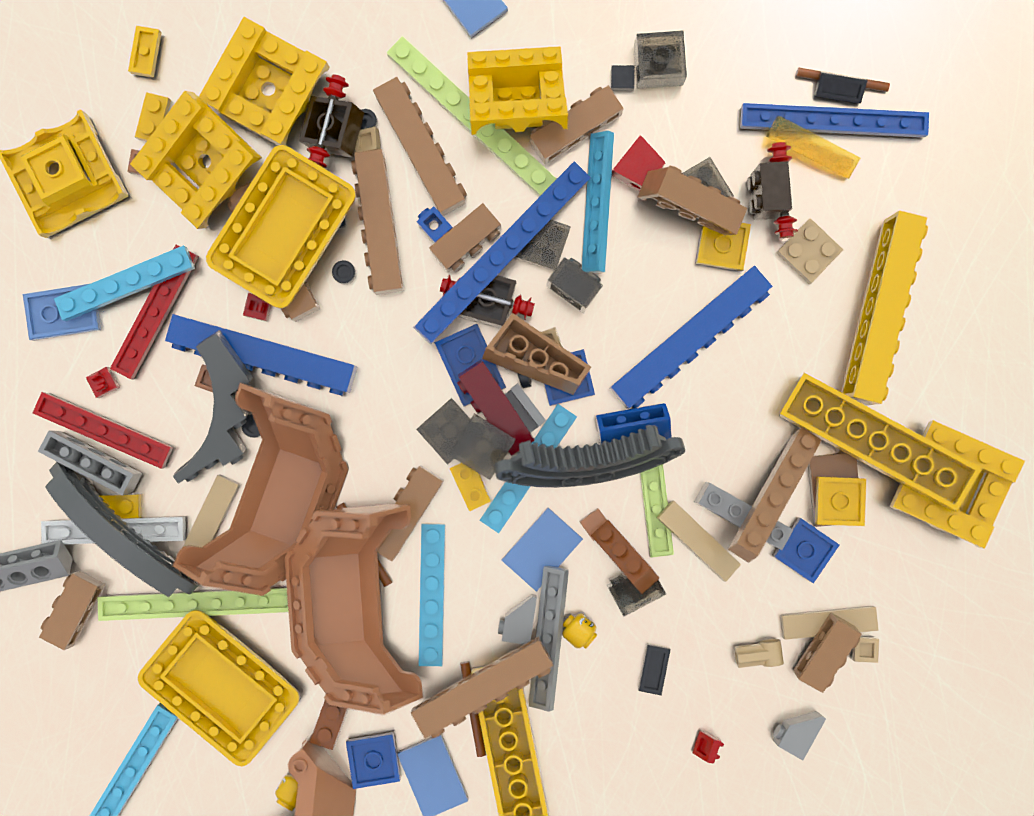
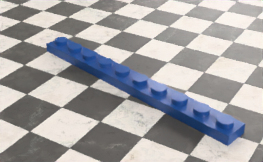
M574 161L413 328L431 344L591 177Z

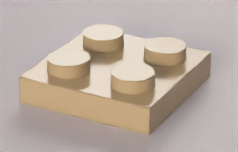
M809 218L798 229V232L794 233V237L789 238L776 253L807 283L811 284L844 249Z

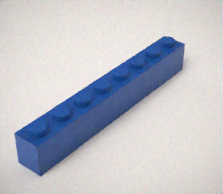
M754 265L609 389L626 409L639 407L645 401L643 396L649 391L652 394L658 391L663 386L661 383L663 379L667 376L671 379L681 371L679 366L686 361L689 364L698 357L699 354L696 351L702 346L706 349L717 340L714 337L720 331L724 334L734 326L732 321L738 316L742 319L751 312L750 306L755 301L759 304L770 295L768 290L773 286Z
M172 314L165 341L172 343L171 348L185 352L187 347L194 349L195 355L201 356L196 346L199 342L220 330L248 370L253 371L254 367L262 368V374L273 377L276 376V373L285 375L284 380L298 383V380L301 379L308 381L306 385L308 387L320 390L322 385L329 387L330 393L343 396L344 392H351L357 371V366Z

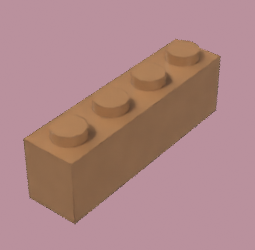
M609 85L603 89L602 87L596 88L589 94V98L584 101L580 99L570 106L571 109L568 111V129H563L559 123L551 121L547 125L543 126L542 124V126L536 127L531 131L532 134L530 135L529 142L544 165L622 115L624 108Z
M419 466L417 469L412 468L406 478L409 481L405 489L400 487L393 498L396 501L395 504L410 505L411 522L407 528L392 529L377 550V553L391 562L400 552L444 482L443 479L422 466Z

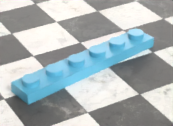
M611 131L590 134L588 175L591 178L587 181L581 272L587 274L605 272L614 133Z
M183 245L54 298L61 319L69 321L193 270L195 267L188 248Z
M557 404L534 438L535 441L531 444L538 443V446L545 444L546 448L553 445L555 449L577 416ZM505 482L479 521L500 533L531 486Z
M421 524L419 666L442 667L445 524Z
M161 703L152 712L90 816H119L178 719Z

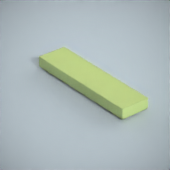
M662 464L640 473L651 558L674 555L671 531L657 519L658 515L668 505Z

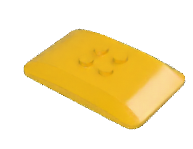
M278 145L271 150L206 255V262L211 269L272 306L285 308L293 301L335 235L356 198V192L349 183L313 161L308 160V158L288 146Z
M201 610L190 611L181 620L138 674V683L145 691L237 766H246L253 760L300 700L299 692L292 684L238 638Z

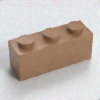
M482 203L430 246L429 250L448 273L451 270L456 272L465 264L464 259L469 255L475 256L483 249L481 246L487 240L491 242L500 235L501 223Z
M82 571L70 574L63 583L64 590L61 596L59 595L52 604L53 611L50 617L48 616L41 625L40 629L42 632L39 638L62 650L73 647L105 583Z
M830 613L793 672L800 681L823 693L826 688L832 685L835 674L839 668L845 665L848 654L852 648L859 644L862 634L854 625Z

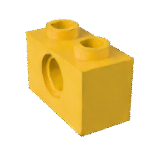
M472 458L449 468L469 512L492 501Z

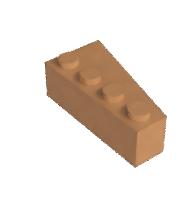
M675 166L648 171L638 198L642 200L647 198L656 200V206L663 209L679 210L678 215L691 220L698 218V224L725 236L737 235L747 208L740 204V200L734 197L723 196L719 189L704 186L701 184L702 181L700 179L683 175L682 170Z
M513 313L488 344L482 358L574 395L591 369L590 365Z

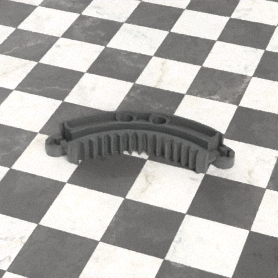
M647 425L646 430L639 429L637 434L630 433L629 437L621 436L620 440L614 438L610 443L603 441L601 445L594 443L591 447L585 444L583 448L576 445L574 448L567 446L562 449V446H558L554 449L553 445L546 448L545 444L538 446V443L531 444V441L522 442L519 444L520 452L516 456L498 461L494 465L498 480L517 485L551 488L584 486L617 480L653 469L685 453V446L682 438L672 437L666 439L659 435L657 426Z
M58 462L49 469L53 478L45 488L53 500L91 541L122 567L167 597H170L176 589L191 595L199 586L198 582L173 567L175 560L170 555L167 556L163 550L160 551L157 546L151 545L149 540L143 539L141 534H137L135 529L128 526L127 522L122 521L121 517L116 515L115 511L110 509L107 503L103 502L104 499L99 497L100 494L95 491L96 489L92 486L91 482L84 477L79 481L72 469Z

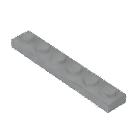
M544 566L536 632V637L539 636L553 661V667L550 668L551 672L541 678H538V676L531 678L529 707L547 712L554 710L569 574L568 569L553 566Z

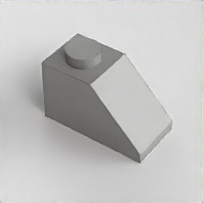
M530 595L507 612L505 620H500L498 634H502V641L525 644L531 641L537 595Z
M814 711L786 719L782 725L779 724L776 727L773 741L778 747L804 760L826 718L819 712Z

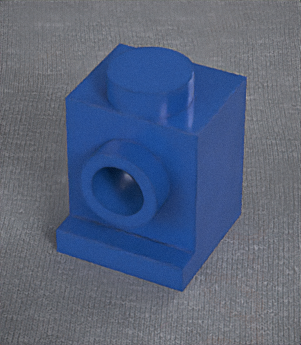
M434 206L431 209H424L418 215L419 219L416 221L433 243L453 228ZM433 222L438 223V228L435 230L430 228Z

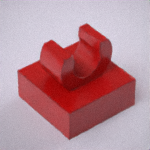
M248 293L243 316L267 322L271 304L254 294Z
M104 367L85 377L96 398H101L120 388L110 367Z
M699 731L692 753L705 762L714 764L715 759H720V755L717 753L719 747H723L724 743L707 732Z

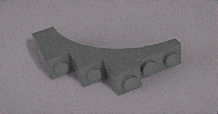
M220 330L199 342L196 346L206 364L212 382L214 398L213 416L207 437L202 446L190 460L174 473L173 478L178 484L184 480L187 482L193 480L199 475L198 471L204 467L208 470L219 461L223 466L229 462L233 465L244 457L242 454L246 446L232 427L237 429L247 422L246 418L249 411L237 406L235 391L238 390L240 383L250 386L249 382L253 376Z

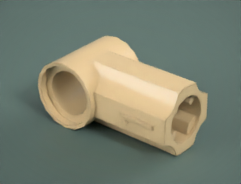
M766 639L760 641L759 644L735 647L734 654L738 668L759 665L776 667L784 664L780 639Z

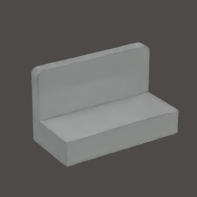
M518 383L505 393L530 433L546 422V419Z

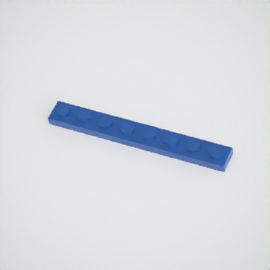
M743 103L741 105L740 128L925 138L929 135V112Z

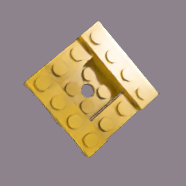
M243 17L201 91L199 98L219 114L276 145L286 146L287 138L294 122L308 108L310 96L317 81L324 72H328L330 67L327 61L307 50L304 52L266 31L265 27ZM259 56L287 70L288 72L292 73V75L259 58ZM267 85L275 86V92L270 96L263 93Z
M561 46L467 52L472 135H476L481 127L491 123H495V129L513 128L515 132H525L526 127H540L543 124V120H551L559 123L563 129H568V111L563 81Z
M184 91L130 165L146 180H152L182 209L180 213L197 229H203L208 227L209 224L207 222L214 209L236 191L235 185L243 172L262 157L194 92ZM205 155H208L211 159V164L208 168L203 165V157ZM171 163H175L200 188L197 189Z
M81 109L66 124L51 129H41L35 132L33 139L20 147L0 150V160L38 235L44 238H48L129 197L120 177L115 174L97 138L98 134L88 114ZM73 147H74V149H75V151H76V153H77V155H78V157H79V159H80V161H81V163H82V165H83V167H84V169H85V171H86V173H87V175H88L90 181L87 180V178H86V176H85V174H84V172H83V170H82V168H81V166H80V164H79V162H78V160H77V158H76V156H75V154H74V152H73V150H72ZM58 163L59 171L54 175H50V165Z
M929 421L922 435L923 437L981 467L982 470L956 512L948 510L901 483L890 507L918 518L934 528L966 540L978 548L985 549L995 528L993 526L1012 483L1016 482L1025 461L939 422ZM984 473H986L985 478H984V480H983V482H982V484H981V486H980V488H979V491H978V493H977V495H976V497H975V499H974V501H973V504H972V506H971V508H970L968 514H966V511H967V509H968V507H969V505H970V503H971V501H972V498H973V496H974V494H975V492H976V490H977V488H978V485H979V483H980V481H981V479H982Z

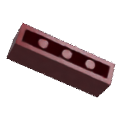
M482 359L458 374L460 379L457 382L458 386L464 394L469 392L473 398L470 402L477 414L483 413L486 418L483 423L490 433L495 431L499 437L496 442L503 453L508 451L512 456L520 451V443L531 441L532 443L535 441Z

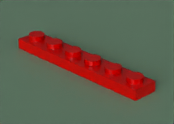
M176 244L173 249H176L180 246ZM189 251L192 262L195 265L199 256ZM191 270L153 286L110 367L111 370L134 380Z
M41 392L32 414L160 469L165 468L173 449L172 446L46 392Z

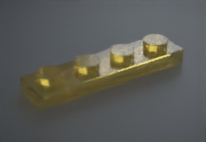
M777 115L766 136L775 142H786V145L791 146L790 150L847 179H850L861 157Z

